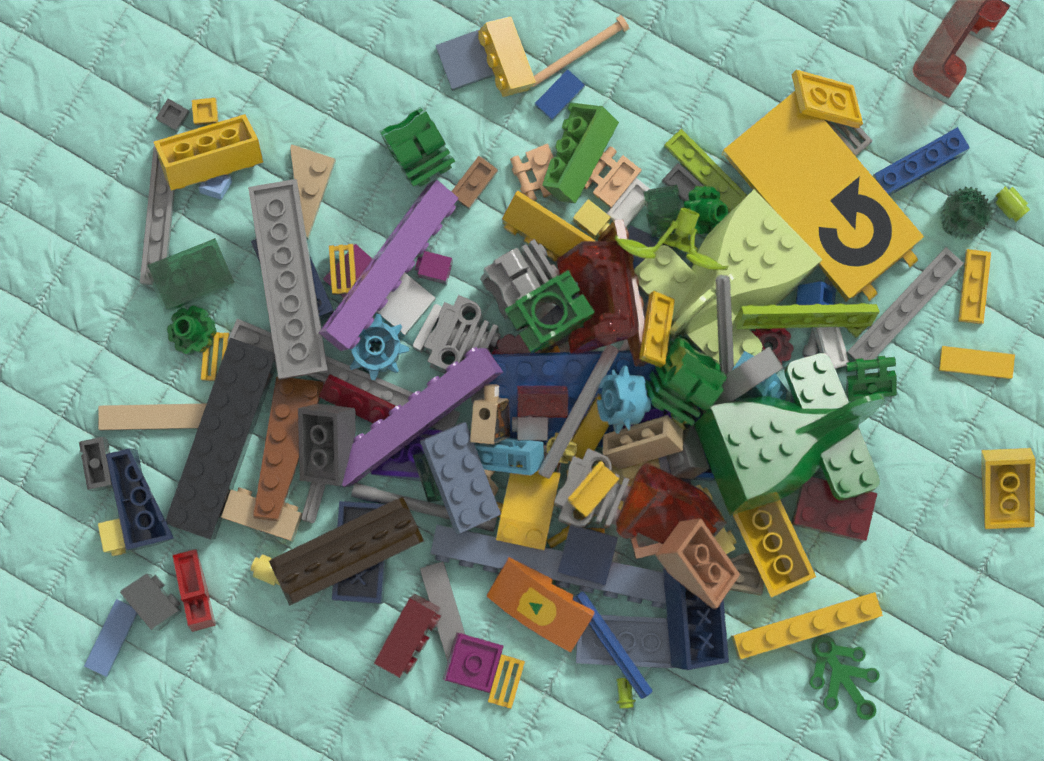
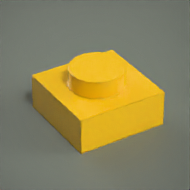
M216 98L192 100L194 125L219 122Z

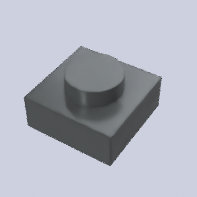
M168 98L158 113L156 120L178 132L190 112Z

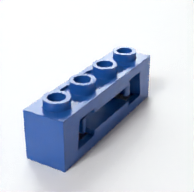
M957 127L873 174V177L887 194L891 196L964 155L970 147Z

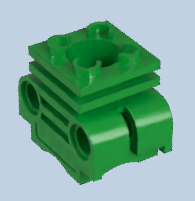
M421 107L409 113L403 121L389 125L379 131L387 148L412 186L418 185L421 187L431 181L430 176L437 172L440 174L447 172L452 168L451 164L455 162L454 158L449 155L450 151L445 147L446 143L433 120H431L427 111Z
M569 270L547 281L505 309V313L517 331L527 327L519 335L531 354L540 349L543 351L584 326V322L595 314L583 294L574 300L572 299L580 292V289ZM553 303L562 309L564 315L558 323L546 325L541 323L535 315L538 308L544 304Z
M677 336L674 342L671 340L668 342L665 365L662 367L655 365L658 375L651 372L649 376L653 383L646 379L645 387L653 406L661 411L666 409L673 413L672 417L680 423L685 421L693 425L695 421L691 414L699 417L701 413L697 406L703 410H708L723 392L721 385L727 379V376L720 371V364L717 360L707 354L697 352L686 340Z

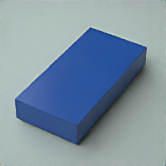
M567 69L535 102V106L553 121L585 88V85Z

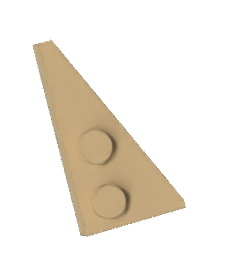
M291 144L290 150L294 179H297L306 237L309 239L336 160L335 158Z

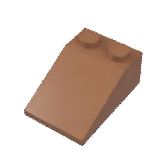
M701 518L679 522L656 554V557L672 577L713 609L720 605L740 576V573Z

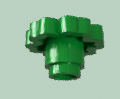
M696 186L689 192V200L684 203V208L699 214L695 225L696 234H709L728 215L727 205L720 200V192L716 191L714 187Z
M192 305L189 309H178L171 316L173 323L167 327L168 340L175 343V350L192 355L195 351L203 353L212 345L210 337H213L217 332L214 319L208 317L209 313L207 310Z

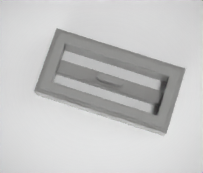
M825 120L855 156L872 143V139L861 127L851 128L864 141L862 144L845 125L835 123L857 147V149H854L833 124Z

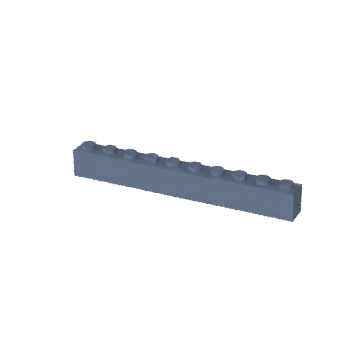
M436 525L430 554L436 555L435 560L449 563L450 559L459 560V565L473 568L474 564L483 565L484 571L497 573L498 569H502L508 557L552 578V580L556 581L555 586L569 588L570 584L580 586L579 591L593 594L594 589L604 591L603 596L617 599L619 594L628 596L627 601L642 604L643 599L652 601L651 606L666 609L663 572L612 562L606 585L558 573L563 551L545 548V550L498 541L496 537L469 531L455 534L454 528Z

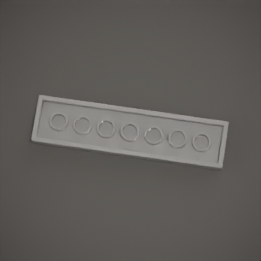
M297 179L248 187L278 378L281 380L328 372L323 336L319 334L321 324Z

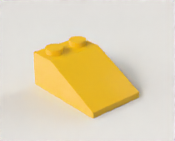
M1031 448L981 450L985 529L1035 527V457Z
M539 470L532 475L510 473L496 540L545 550L560 472L554 471L550 478L540 475Z

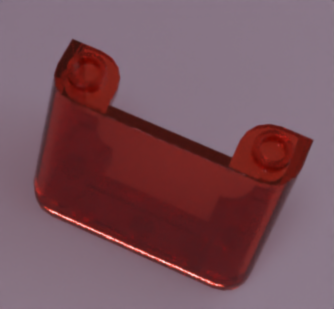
M957 0L913 66L914 76L949 99L967 71L965 62L955 55L970 31L976 34L984 28H990L994 31L1011 5L1003 0Z
M582 241L557 258L560 275L569 270L574 281L578 282L579 296L583 294L595 312L592 318L584 322V328L575 329L570 333V354L588 352L629 339L637 334L639 321L628 251L622 248L617 241Z
M647 462L638 469L615 521L616 531L621 537L634 539L640 533L661 544L665 543L678 523L682 521L701 518L714 537L727 523L712 499L703 490Z

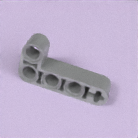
M766 348L726 374L727 379L721 385L723 392L712 406L732 402L781 370L783 367L771 348ZM699 407L703 414L707 411Z

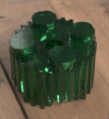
M677 185L648 189V191L643 192L644 203L648 211L646 214L647 224L652 237H662L670 228L672 221H676L682 207L680 199L677 197V195H680ZM675 229L672 231L670 235L676 234Z
M964 187L963 190L961 188L958 191L955 190L941 206L940 214L942 215L940 219H942L943 230L950 234V236L960 237L961 240L963 238L967 240L969 237H976L988 226L992 219L993 213L991 211L993 207H990L989 199H985L986 195H981V191H978V188L973 190L972 187L969 189ZM967 209V213H970L971 216L968 218L963 216L962 211Z

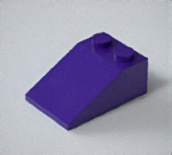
M426 430L374 469L371 475L436 483L420 441L438 434L442 430Z

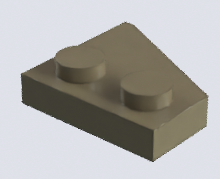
M751 553L731 558L730 561L740 573V576L730 590L761 596L764 581Z

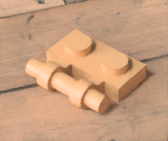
M548 143L525 152L528 159L526 163L521 162L519 155L510 159L513 165L512 172L514 176L518 177L521 184V193L533 201L537 200L534 193L537 190H541L544 198L552 195L542 186L550 160L554 158ZM532 170L537 181L530 183L526 172Z
M611 146L603 152L584 187L587 189L592 182L598 185L593 194L610 208L614 206L635 178L642 172V169L624 155H622L618 162L613 160L612 158L617 151ZM605 166H608L611 170L603 179L599 174Z

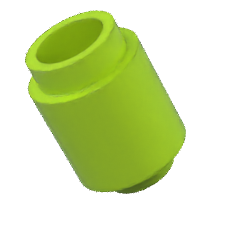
M1005 186L995 195L998 200L994 203L1009 219L1012 218L1015 222L1030 211L1027 201L1014 187L1008 189Z

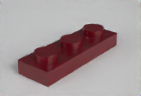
M331 374L328 375L319 398L336 406L355 408V415L371 423H375L380 419L384 421L390 416L389 411L396 406Z

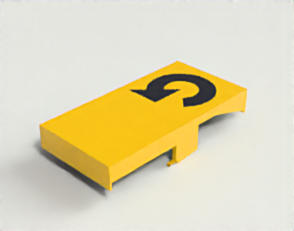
M795 91L723 149L721 155L726 157L748 185L822 259L819 267L844 298L845 302L854 298L861 291L866 295L868 301H871L878 295L871 283L899 259L903 258L909 268L918 262V258L911 250L914 248L913 246L924 238L922 233L824 119L800 113Z

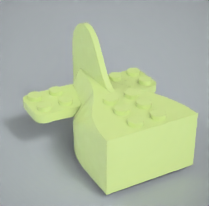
M753 189L707 235L697 252L712 258L722 266H728L727 270L705 269L694 263L692 268H690L669 246L663 245L654 253L656 258H646L635 268L634 272L639 279L638 287L648 297L651 292L656 291L675 299L672 316L673 326L670 328L669 340L673 341L681 334L683 337H687L703 354L711 356L718 362L719 347L715 280L718 275H728L730 277L735 366L744 351L753 356L762 351L761 341L749 329H736L734 319L741 306H777L814 272L822 259Z

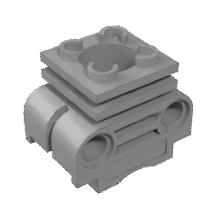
M535 239L530 241L529 246L527 244L523 245L520 251L518 248H515L495 259L492 264L484 268V274L480 278L486 290L495 297L499 311L505 320L508 319L505 313L507 307L557 275L560 276L554 264L550 265L546 258L547 252L543 245H538Z
M458 295L454 305L444 302L439 312L437 326L429 334L424 344L426 352L431 354L427 361L431 363L430 368L446 374V368L450 365L444 364L443 361L448 356L455 357L454 362L460 363L466 358L465 354L475 347L478 349L487 348L489 352L492 349L496 350L497 341L501 339L499 328L493 324L490 331L489 322L486 320L483 322L481 309L474 301ZM472 312L476 314L473 320L464 319L467 313Z
M587 449L583 460L573 456L569 466L567 481L559 490L554 502V506L562 509L558 521L576 528H584L591 521L593 514L598 516L595 523L600 525L602 518H605L607 521L604 527L609 529L611 524L616 525L622 511L618 509L620 501H626L631 490V486L627 485L629 479L624 478L622 485L616 483L584 520L578 521L572 515L576 508L567 499L590 474L594 464L602 461L604 466L610 471L612 466L606 456Z

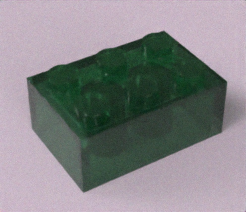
M216 238L151 263L146 267L147 274L165 314L231 288L234 284Z

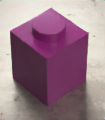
M424 251L423 256H418L415 270L418 271L419 278L447 285L453 259Z

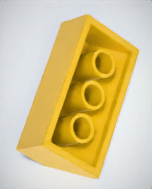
M246 114L153 142L171 191L263 163L259 140Z
M518 190L502 217V223L505 225L503 228L514 236L517 233L525 238L524 242L528 245L530 241L535 239L538 245L542 244L547 252L546 257L555 262L558 259L565 263L564 268L575 275L577 273L583 275L599 251V242Z
M781 500L733 515L771 598L816 577Z

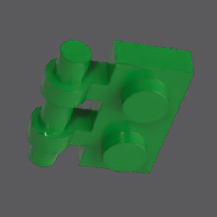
M884 355L877 356V359L864 360L859 358L855 359L854 362H846L847 372L856 371V375L846 376L848 401H854L873 394H883L884 397L897 396V375L895 370L887 371V367L896 366L895 357L886 358ZM878 368V372L865 374V370Z

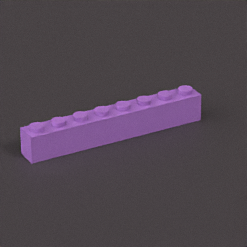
M438 180L427 184L319 331L321 336L340 351L349 348L353 349L360 340L358 336L361 331L370 327L374 321L372 316L377 310L380 311L388 302V299H386L391 291L394 292L402 282L400 280L404 272L408 273L413 268L415 257L427 249L429 245L428 239L431 235L435 236L443 226L441 222L444 217H449L455 210L456 206L454 204L458 200L455 194Z
M475 347L465 354L466 358L460 363L454 362L446 368V374L442 377L436 376L426 384L428 386L422 392L420 390L416 391L407 398L409 402L403 406L398 405L390 410L388 418L384 421L380 419L370 426L371 430L365 435L362 433L356 436L345 471L343 487L353 486L354 483L360 481L481 390L484 385L489 384L501 375L503 371L488 349H478Z

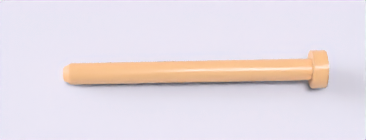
M622 15L615 18L617 22L534 75L536 83L532 87L537 86L619 31L623 30V32L629 30L630 28Z

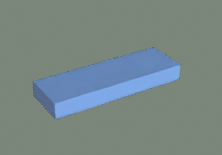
M116 599L84 665L85 667L108 677L137 616V612L131 605Z

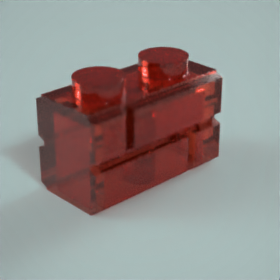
M517 386L518 418H528L529 416L532 418H567V386Z

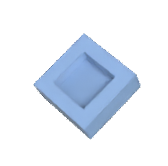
M221 175L201 182L199 186L200 193L222 200L232 183L231 176Z

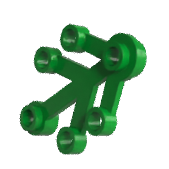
M827 635L816 637L811 645L812 653L817 658L814 674L809 679L810 686L813 689H821L825 684L823 673L826 661L832 668L828 694L823 700L824 707L828 710H834L838 707L839 701L837 697L841 682L856 704L855 711L857 716L864 720L872 719L876 714L875 704L863 698L849 676L863 678L867 682L874 683L880 677L879 671L875 668L864 669L841 664L835 656H846L855 662H861L866 656L864 649L861 647L848 648L836 645L835 641ZM821 643L827 644L828 650L826 652L820 651L819 645ZM855 650L862 652L860 659L854 658L853 653ZM871 670L876 673L874 680H870L867 677L868 672ZM815 677L821 679V685L818 687L813 685ZM829 698L835 700L833 707L827 706L826 702ZM863 705H867L870 710L868 714L864 715L861 712V707Z

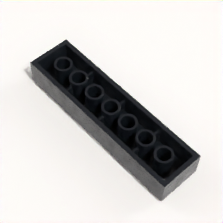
M233 338L229 339L165 520L168 525L210 540L216 539L223 519L221 516L230 490L234 488L277 366L275 353Z

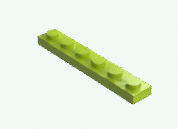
M865 303L836 305L794 304L786 306L747 305L741 306L734 319L736 329L871 326L880 311L877 304Z

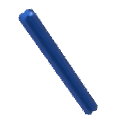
M585 592L577 594L572 600L594 610V616L589 622L590 627L641 699L646 698L652 693L651 687Z

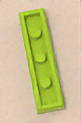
M682 129L664 144V147L704 187H714L716 191L720 192V200L727 205L729 213L747 196Z

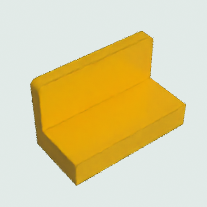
M600 461L567 501L587 517L617 483L619 478Z

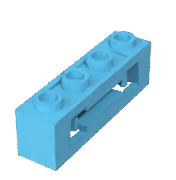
M506 438L495 444L474 442L484 470L532 475L540 469L544 462L543 442Z

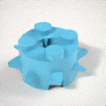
M376 314L370 327L366 330L363 329L359 334L360 340L353 349L349 348L354 356V360L349 368L354 370L362 367L369 371L371 380H376L380 372L387 370L398 373L399 369L396 362L402 353L409 352L410 349L401 344L398 338L402 325L390 327L383 323L381 314ZM376 342L377 345L382 343L380 345L381 350L379 352H371L373 349L372 343Z
M623 366L618 375L612 370V375H606L602 378L599 384V388H603L602 400H597L598 413L601 420L607 421L608 424H613L614 431L619 434L623 425H626L627 429L630 430V425L639 424L644 413L650 410L651 401L646 396L644 377L629 375L627 366Z

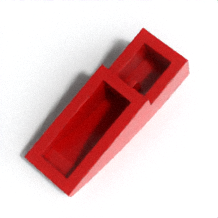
M197 549L172 555L180 596L184 603L189 628L194 632L216 626Z

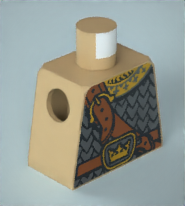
M486 384L484 385V398L474 401L470 442L495 444L510 437L509 400L507 398H499V385Z

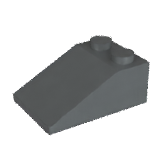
M312 404L298 408L300 481L341 486L356 433L355 408L324 404Z

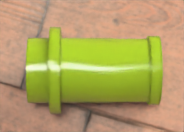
M616 679L619 700L616 701V704H619V709L634 708L636 700H633L631 684L627 679Z

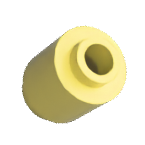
M263 554L260 558L255 557L250 571L254 572L253 577L273 586L275 584L280 585L269 563V560L273 558Z

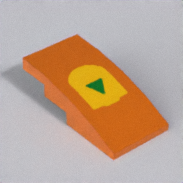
M508 557L487 593V597L510 616L543 638L569 652L573 650L594 616V610L572 600L573 594L553 585L552 578Z

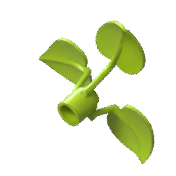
M687 208L680 209L676 221H672L670 228L663 236H660L659 242L654 247H647L637 241L619 239L617 235L615 236V240L622 248L638 257L656 258L654 253L664 243L690 253L686 255V258L697 266L710 270L728 269V266H722L712 258L697 253L698 248L694 243L697 232L695 225L699 214Z

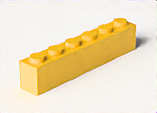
M876 592L735 634L731 637L738 659H744L883 616Z

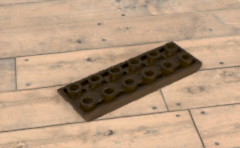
M400 497L269 560V563L289 606L424 542V539L404 497Z

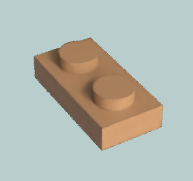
M478 156L451 192L458 197L457 201L470 209L498 173V169Z

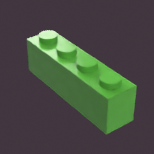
M570 102L568 107L570 115L568 119H564L561 127L564 129L562 138L556 142L555 149H557V153L550 160L542 186L559 201L576 203L619 122L603 106Z

